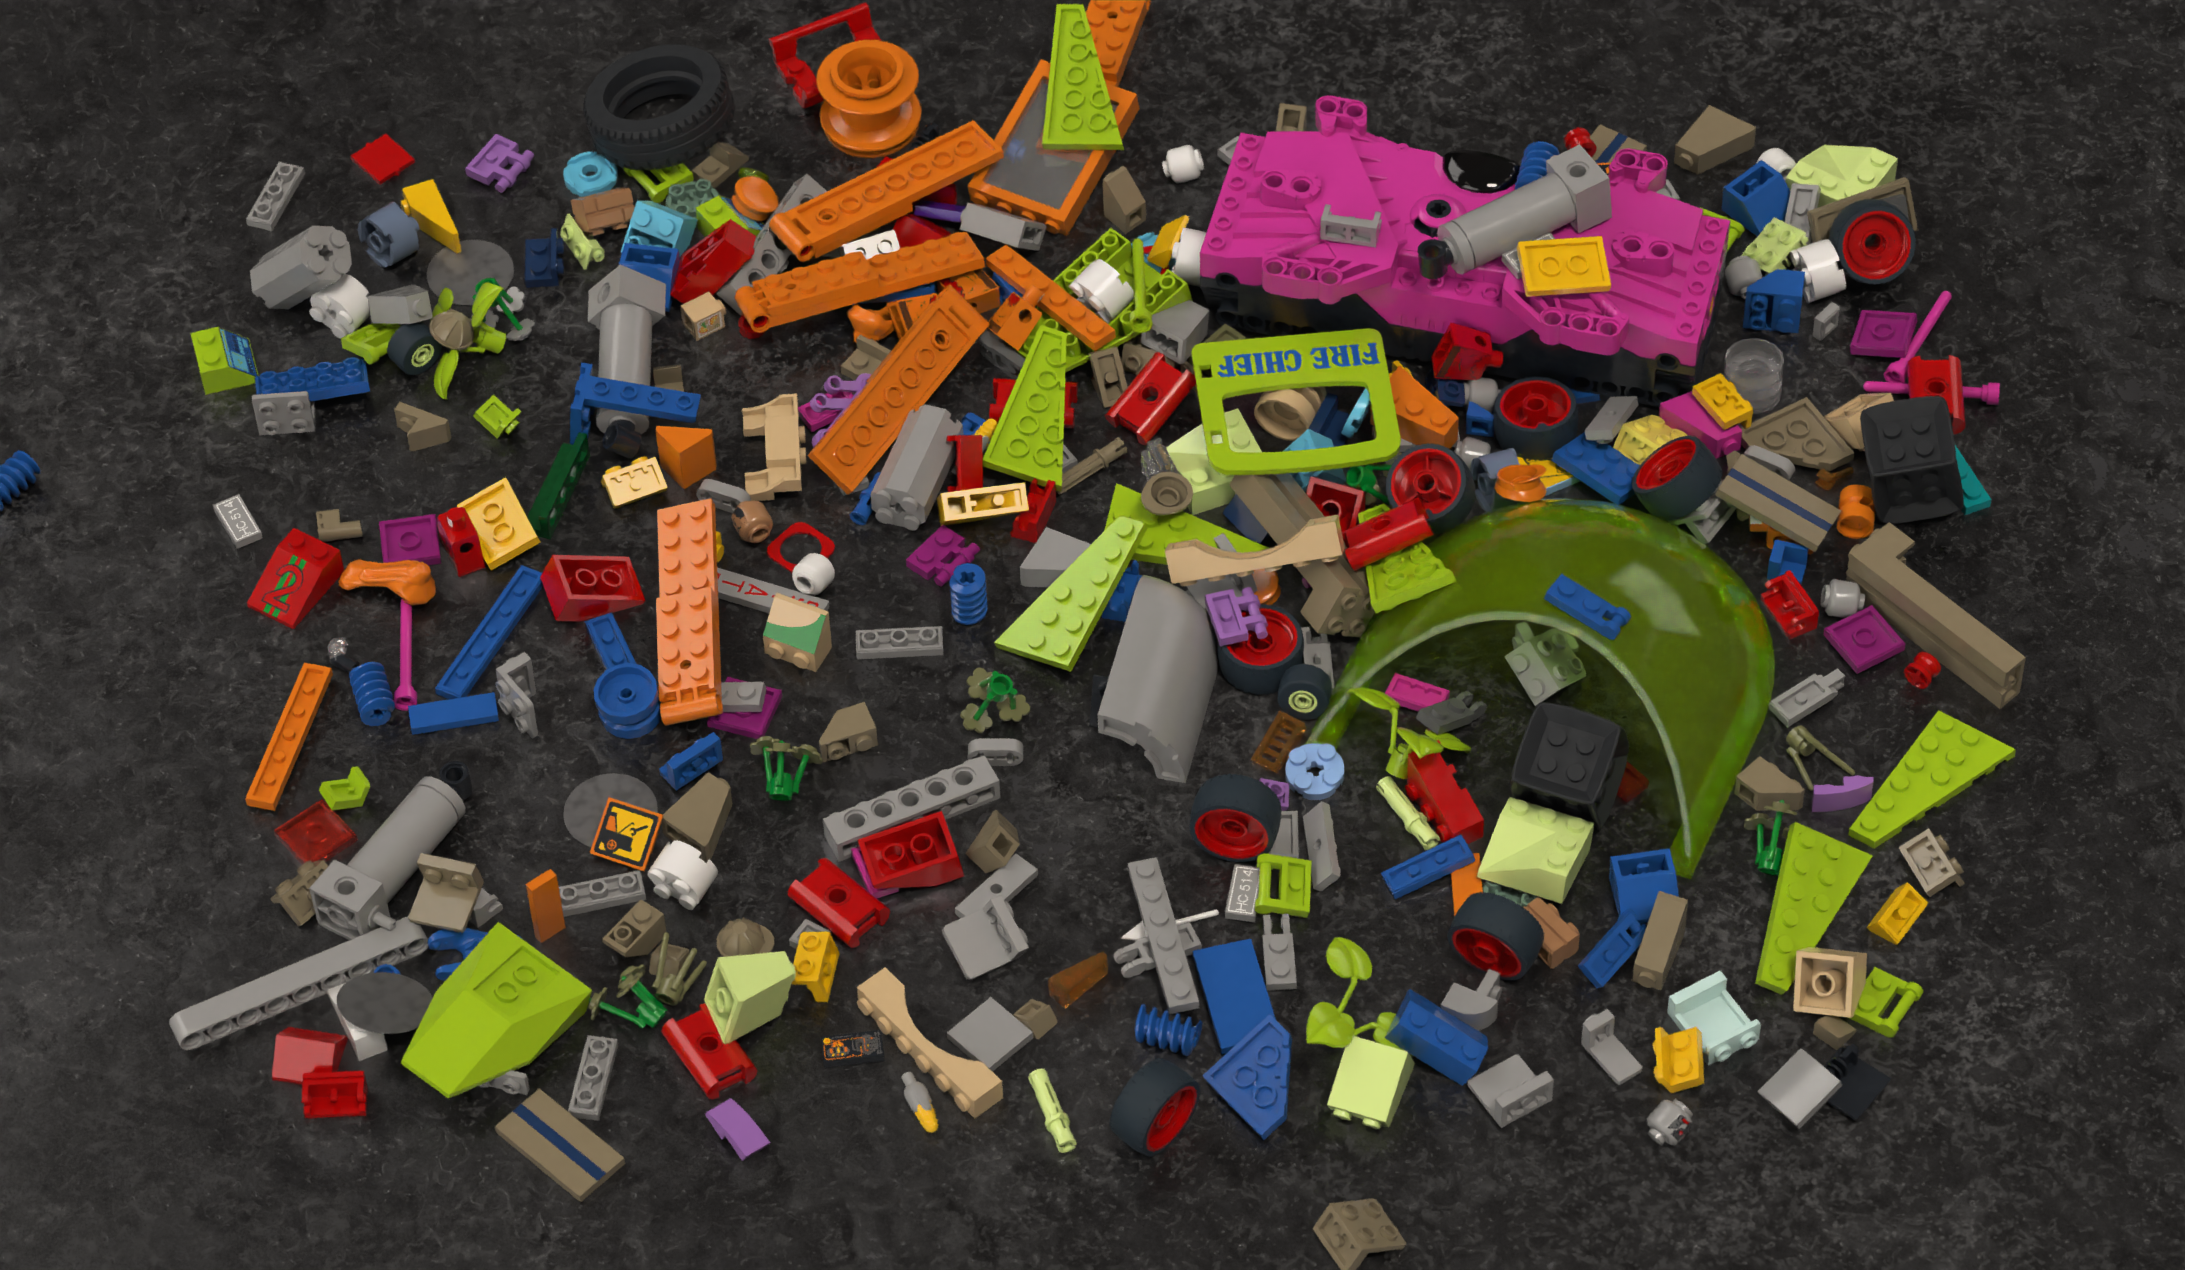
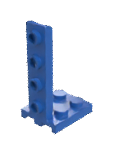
M581 363L579 381L576 383L575 397L570 408V444H574L579 432L587 434V438L589 437L591 421L589 419L590 415H594L596 407L694 423L701 395L592 376V364Z

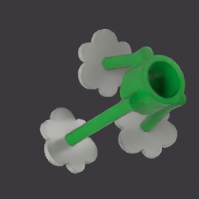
M486 278L476 285L475 291L478 293L482 284L486 282L500 285L495 278ZM511 287L507 292L503 289L490 306H497V310L500 313H505L514 325L506 336L508 340L513 339V341H521L527 338L532 332L531 327L535 324L529 318L519 323L513 315L514 312H519L524 307L523 300L525 299V294L520 292L517 287ZM488 310L482 321L488 326L495 328L499 317L494 315L493 311Z

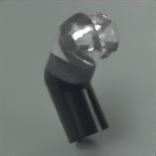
M333 638L327 647L330 663L350 673L353 668L360 664L358 661L346 656L347 648L345 646L348 643L344 638Z

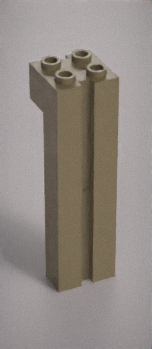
M1290 473L1235 475L1229 484L1277 545L1294 536L1310 519L1325 517ZM1344 551L1337 560L1322 562L1321 559L1310 560V564L1296 567L1313 588L1300 612L1314 630L1320 634L1335 635V633L1343 630L1341 632L1343 636L1360 638L1375 613L1370 600L1366 566L1354 571Z
M1890 522L1881 529H1875L1862 544H1856L1850 550L1846 580L1856 582L1859 585L1860 593L1865 594L1864 604L1866 606L1873 605L1889 624L1924 651L1934 656L1942 665L2001 709L2020 693L2026 657L1906 566V558L1903 555L1915 545L1914 540Z

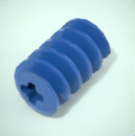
M1539 141L1531 143L1526 147L1517 175L1515 190L1547 175L1546 160L1550 159L1553 155L1560 154L1553 144Z
M16 451L12 457L6 459L5 463L0 465V511L4 510V505L1 501L11 504L12 498L9 494L16 498L19 497L20 491L18 488L23 491L27 490L28 484L26 481L34 484L36 477L33 473L40 474L41 470L37 463L24 451Z
M971 563L956 566L950 578L952 617L960 624H975L981 621L988 611L985 573L981 567Z
M367 662L353 668L349 673V678L361 721L369 726H380L387 723L395 709V702L387 682L384 666L378 662Z
M1144 1003L1138 1011L1135 1022L1137 1042L1142 1043L1147 1039L1149 1046H1155L1158 1042L1160 1049L1163 1050L1167 1049L1170 1045V1050L1173 1053H1177L1181 1049L1184 1056H1189L1193 1052L1202 1030L1201 1020L1196 1027H1192V1017H1188L1185 1023L1181 1024L1180 1014L1177 1013L1171 1021L1169 1020L1168 1010H1165L1162 1016L1158 1017L1157 1007H1153L1151 1012L1147 1014L1146 1004Z

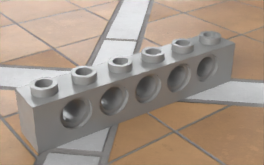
M808 174L793 183L755 239L753 246L755 252L752 258L745 262L722 285L717 293L739 315H743L735 301L737 290L743 286L753 288V281L766 278L768 275L782 273L789 265L788 257L794 255L769 228V222L772 217L827 192Z
M985 755L976 759H969L963 764L941 770L935 775L922 780H916L900 789L888 791L872 800L863 801L844 811L832 813L829 817L823 818L824 836L838 862L852 857L851 849L859 847L858 839L940 811L943 812L946 820L999 799V779Z

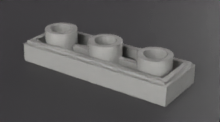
M282 162L277 164L246 218L248 226L273 231L305 175L303 167Z
M1637 396L1610 397L1586 428V440H1596L1599 444L1613 441L1614 437L1621 430L1622 425L1626 423L1637 408Z
M942 626L856 630L857 659L943 655Z
M1321 801L1303 816L1308 856L1309 860L1312 861L1311 876L1313 889L1322 892L1330 884L1338 880L1341 870L1338 864L1337 844L1334 838L1330 805Z
M1014 854L1006 866L994 872L955 907V914L960 918L982 909L990 899L999 895L1002 896L1004 902H1009L1038 876V869L1018 854Z
M640 870L559 887L564 917L646 900Z
M587 1036L568 1112L575 1118L599 1121L618 1048L617 1039Z

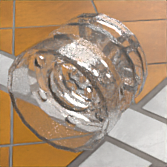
M1757 338L1743 339L1729 347L1724 360V377L1727 381H1731L1734 384L1737 392L1744 400L1746 399L1750 402L1753 413H1763L1774 408L1779 403L1782 394L1781 387L1784 369L1782 351L1775 344Z

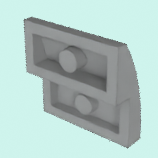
M1800 1048L1758 1093L1779 1113H1782L1800 1129L1843 1085L1824 1066Z

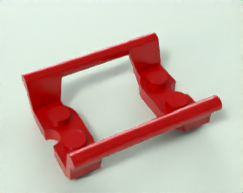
M866 2L769 39L777 70L786 84L795 85L792 87L793 95L801 107L807 108L823 102L824 98L818 90L817 78L808 64L798 60L796 57L797 39L846 21L851 29L854 41H882L872 27L870 11Z

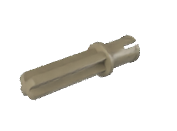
M1117 437L1102 449L1093 450L1091 456L1062 473V492H1056L1062 494L1101 468H1108L1109 463L1127 453V447H1121L1124 445V442Z

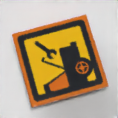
M608 797L590 854L645 872L664 815Z

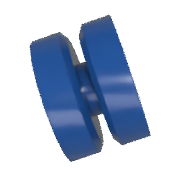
M618 664L604 671L597 679L594 687V700L601 723L606 731L616 737L631 739L651 732L658 725L661 719L660 704L662 702L659 700L656 679L648 669L638 664Z

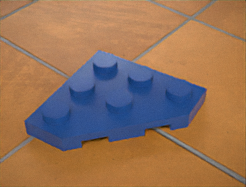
M1270 1014L1202 1075L1204 1080L1263 1140L1287 1119L1292 1048L1291 1035Z

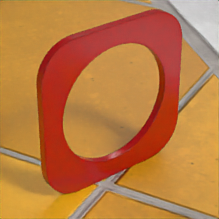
M804 522L792 524L767 547L768 557L791 573L797 564L786 561L780 553L781 545L787 538L797 534L811 535L820 542L822 547L821 555L829 558L835 551V544L830 538Z

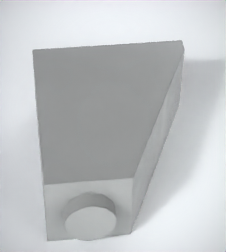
M967 203L960 218L961 230L1017 248L1037 251L1040 250L1047 226L1044 223L972 203Z
M408 285L367 296L372 323L412 324L433 318L428 291L416 285Z
M1188 300L1153 314L1152 327L1149 331L1142 333L1141 344L1164 354V356L1179 364H1183L1192 354V348L1201 343L1207 335L1209 310Z
M1046 527L1020 566L1021 585L1025 587H1049L1091 544Z

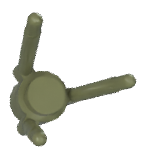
M1797 726L1788 733L1786 742L1790 747L1786 752L1793 758L1809 791H1813L1814 786L1802 764L1799 754L1808 756L1817 749L1852 776L1855 775V771L1815 739L1804 726Z
M665 932L661 944L656 979L652 988L657 990L655 997L659 1001L675 1006L678 1002L681 1003L685 993L705 968L707 962L703 960L684 983L683 978L697 953V949L692 948L678 975L668 974L666 978H663L669 933Z

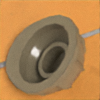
M450 309L436 315L430 321L429 330L431 335L443 346L450 349L463 350L472 345L474 329L471 320L463 312Z
M1158 473L1152 476L1143 488L1141 494L1142 505L1150 513L1159 516L1182 512L1192 501V485L1185 477L1178 473Z
M745 917L728 921V924L720 930L717 936V949L722 957L770 953L774 948V936L771 931Z

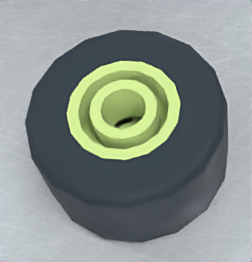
M420 321L404 324L399 327L388 343L387 352L388 357L406 374L417 375L428 370L436 362L441 353L442 344L434 339L429 327Z
M1309 664L1294 665L1285 670L1280 679L1278 704L1288 716L1295 719H1316L1323 715L1329 707L1332 682L1329 675L1321 668Z

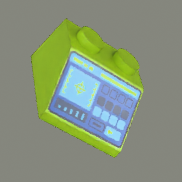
M716 196L695 208L698 230L704 237L730 219L756 237L764 227L761 221L752 220L738 212L730 198Z
M220 327L191 333L205 395L255 384V377L258 376L249 338Z

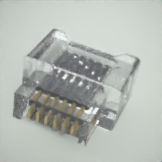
M1158 438L1149 441L1148 449L1141 452L1142 473L1146 476L1147 480L1149 481L1152 476L1161 472L1178 473L1166 447L1162 445V439Z

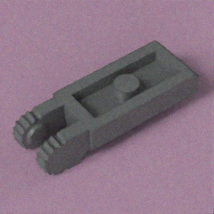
M984 331L979 337V342L982 344L980 348L981 355L1011 378L1017 379L1025 358L1020 356L1014 348L1007 347L1000 342L999 337L993 334V332Z
M1465 691L1461 692L1456 698L1453 697L1420 709L1416 719L1434 733L1440 735L1470 724L1473 720L1481 717L1485 713L1487 705L1479 701L1475 702L1470 708H1467L1473 700V694Z

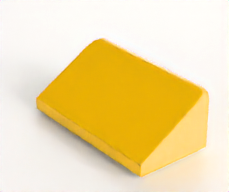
M1184 215L1161 228L1147 258L1149 262L1163 269L1167 268L1172 257L1173 246L1175 242H1179L1182 229L1186 227L1189 216Z
M1907 882L1894 890L1869 923L1867 929L1897 945L1928 905V902Z

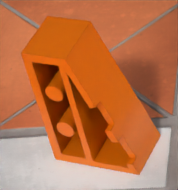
M1399 366L1390 377V384L1400 437L1415 445L1439 444L1451 449L1458 439L1459 417ZM1371 410L1370 424L1374 426L1373 415Z

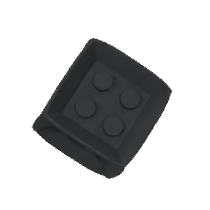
M1923 396L1874 405L1861 412V430L1869 467L1872 497L1876 516L1881 523L1899 524L1932 519L1953 514L1963 508V490L1956 460L1952 423L1944 397Z
M1540 702L1529 720L1514 762L1510 782L1513 798L1593 822V830H1601L1610 814L1625 772L1627 754L1629 752V741L1625 729L1606 718L1559 704Z

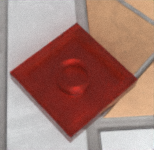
M323 799L274 830L275 837L301 864L309 860L312 862L324 860L326 862L358 841L357 835L330 809Z

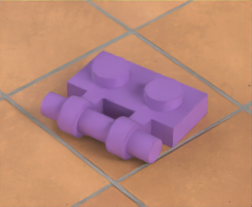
M495 134L465 168L466 176L486 185L497 179L499 181L495 188L503 193L507 188H511L517 181L516 177L521 172H525L530 167V161L534 158V154L530 150H526L522 155L519 154L518 143ZM508 163L512 164L509 170L504 169Z
M1244 588L1241 592V597H1236L1233 589L1205 595V604L1220 646L1247 641L1249 630L1255 632L1258 639H1264L1268 636L1266 629L1268 624L1265 616L1259 610L1261 604L1258 596L1253 593L1252 588ZM1245 610L1249 613V616L1243 617L1241 611Z

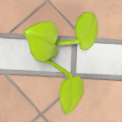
M489 282L482 284L472 306L473 316L471 321L474 329L473 342L476 343L477 347H468L463 350L451 349L449 353L445 352L434 374V388L441 398L447 400L448 386L459 359L458 352H479L484 354L485 350L499 354L503 349L506 334L495 330V328L488 326L482 321L498 294L504 289L503 287ZM444 288L441 291L438 303L432 312L433 317L451 308L453 292L450 289Z
M1354 688L1347 691V694H1355L1367 703L1381 709H1386L1392 714L1391 741L1388 753L1392 755L1385 770L1395 777L1407 779L1408 754L1413 751L1419 758L1431 753L1442 752L1444 747L1465 751L1466 753L1471 752V748L1448 732L1437 735L1427 728L1424 732L1427 735L1425 736L1419 735L1407 728H1397V708L1400 707V704L1381 691L1370 688ZM1397 733L1408 745L1400 743L1398 748L1396 747Z
M1335 937L1326 951L1328 965L1338 976L1346 979L1351 978V983L1338 1009L1327 1002H1319L1312 1008L1307 1021V1043L1323 1044L1332 1048H1343L1352 1042L1353 1036H1357L1369 1029H1374L1373 1038L1376 1043L1403 1050L1385 1039L1396 1016L1395 1013H1381L1377 1017V1023L1370 1022L1357 1029H1354L1355 1023L1353 1018L1348 1014L1342 1013L1357 984V979L1368 980L1371 977L1372 964L1366 952L1359 945L1348 939Z

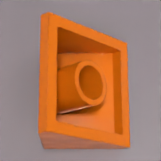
M656 426L660 466L683 489L716 470L717 464L712 429Z

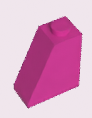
M1692 392L1660 403L1659 417L1665 421V424L1672 429L1681 430L1689 436L1697 437L1706 445L1715 458L1741 449L1742 430L1738 424L1723 430L1694 397Z

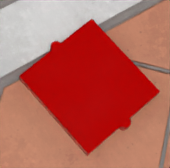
M384 134L372 143H366L364 148L351 155V160L379 185L395 175H400L401 171L415 163V159L387 134Z

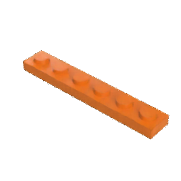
M1007 244L986 257V266L1024 295L1031 284L1042 291L1044 296L1037 306L1093 351H1097L1116 338L1114 328Z
M304 662L245 798L247 806L275 811L333 676L331 667Z

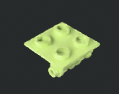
M1773 218L1758 237L1747 246L1741 256H1748L1759 263L1760 269L1766 272V276L1776 269L1786 270L1787 268L1784 265L1790 267L1791 263L1786 258L1789 257L1791 259L1790 251L1806 246L1809 239L1805 236L1807 234L1805 231L1777 218Z

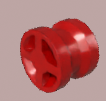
M1585 128L1573 129L1564 138V145L1568 150L1581 145L1591 157L1597 151L1594 141L1590 139V134Z
M1919 652L1914 658V663H1910L1904 669V675L1913 686L1926 689L1931 684L1932 678H1935L1941 672V665L1931 654Z

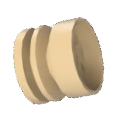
M1308 387L1263 392L1254 408L1255 418L1258 424L1271 435L1286 441H1295L1311 425L1326 397L1325 387Z

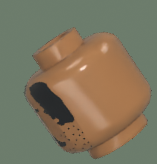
M743 501L732 514L731 521L740 538L746 542H761L769 536L772 530L773 520L764 504L759 501Z

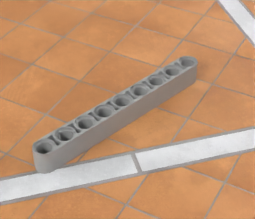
M404 917L396 921V926L391 931L380 927L181 1010L171 1017L169 1025L183 1050L198 1048L327 994L328 989L344 984L355 977L374 973L375 969L381 965L389 964L393 966L415 957L428 948V938L420 924L410 922L408 917Z

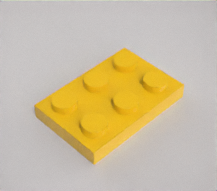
M1602 236L1518 242L1517 252L1526 297L1610 291L1611 281Z
M506 477L457 504L458 508H465L477 531L483 558L490 570L497 568L541 543Z

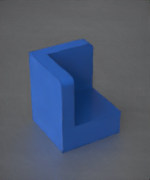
M1775 540L1769 559L1767 579L1771 580L1791 570L1798 582L1802 584L1809 548L1799 544Z

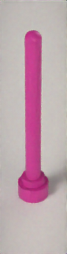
M1943 291L1911 340L1906 358H1900L1899 361H1895L1888 366L1884 372V378L1887 382L1905 383L1908 378L1907 363L1916 355L1952 297L1949 291Z
M1866 381L1863 384V389L1866 392L1909 394L1908 383ZM1988 382V385H1982V388L1963 386V398L1981 399V402H1987V405H1998L2000 383Z
M401 599L400 686L394 692V702L397 709L407 711L408 706L417 705V692L412 687V605L406 604Z

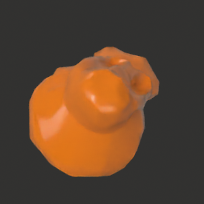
M856 303L847 312V316L854 328L853 340L856 344V339L859 335L879 341L895 330L887 305L881 310H869L862 308Z
M357 559L347 565L339 579V586L348 591L363 586L388 587L400 596L406 604L413 606L426 604L436 595L435 581L431 575L429 565L414 560L377 563Z

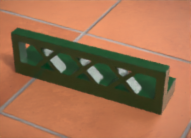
M579 432L573 445L562 444L527 516L538 537L551 539L590 458L587 434Z

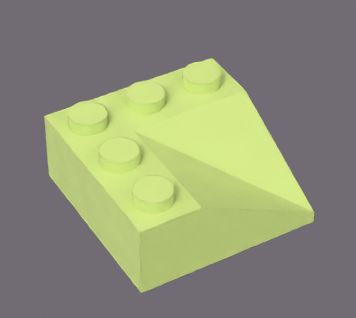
M1823 145L1800 159L1786 176L1785 182L1790 191L1792 183L1819 185L1821 191L1818 207L1895 181L1898 158L1874 147Z
M1239 409L1225 412L1230 449L1234 452H1262ZM1202 424L1163 449L1169 460V472L1182 475L1192 485L1193 497L1188 505L1192 515L1230 503L1236 494L1229 485L1235 475H1224L1215 471L1210 466ZM1221 435L1212 436L1213 444L1222 443Z
M1509 797L1499 816L1477 877L1562 904L1590 851L1594 823L1528 803L1524 800Z

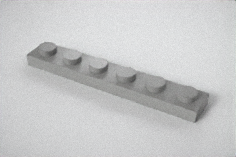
M1157 857L1128 863L1129 876L1169 1014L1198 1009V996Z

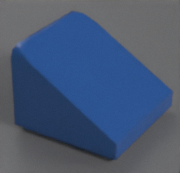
M1469 401L1466 415V434L1494 437V415L1476 403Z

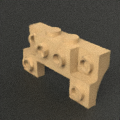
M782 394L766 404L742 408L744 437L765 435L767 469L745 473V489L750 495L751 500H774V492L802 491L801 465L807 464L806 448H800V443H806L805 426H799L797 394Z

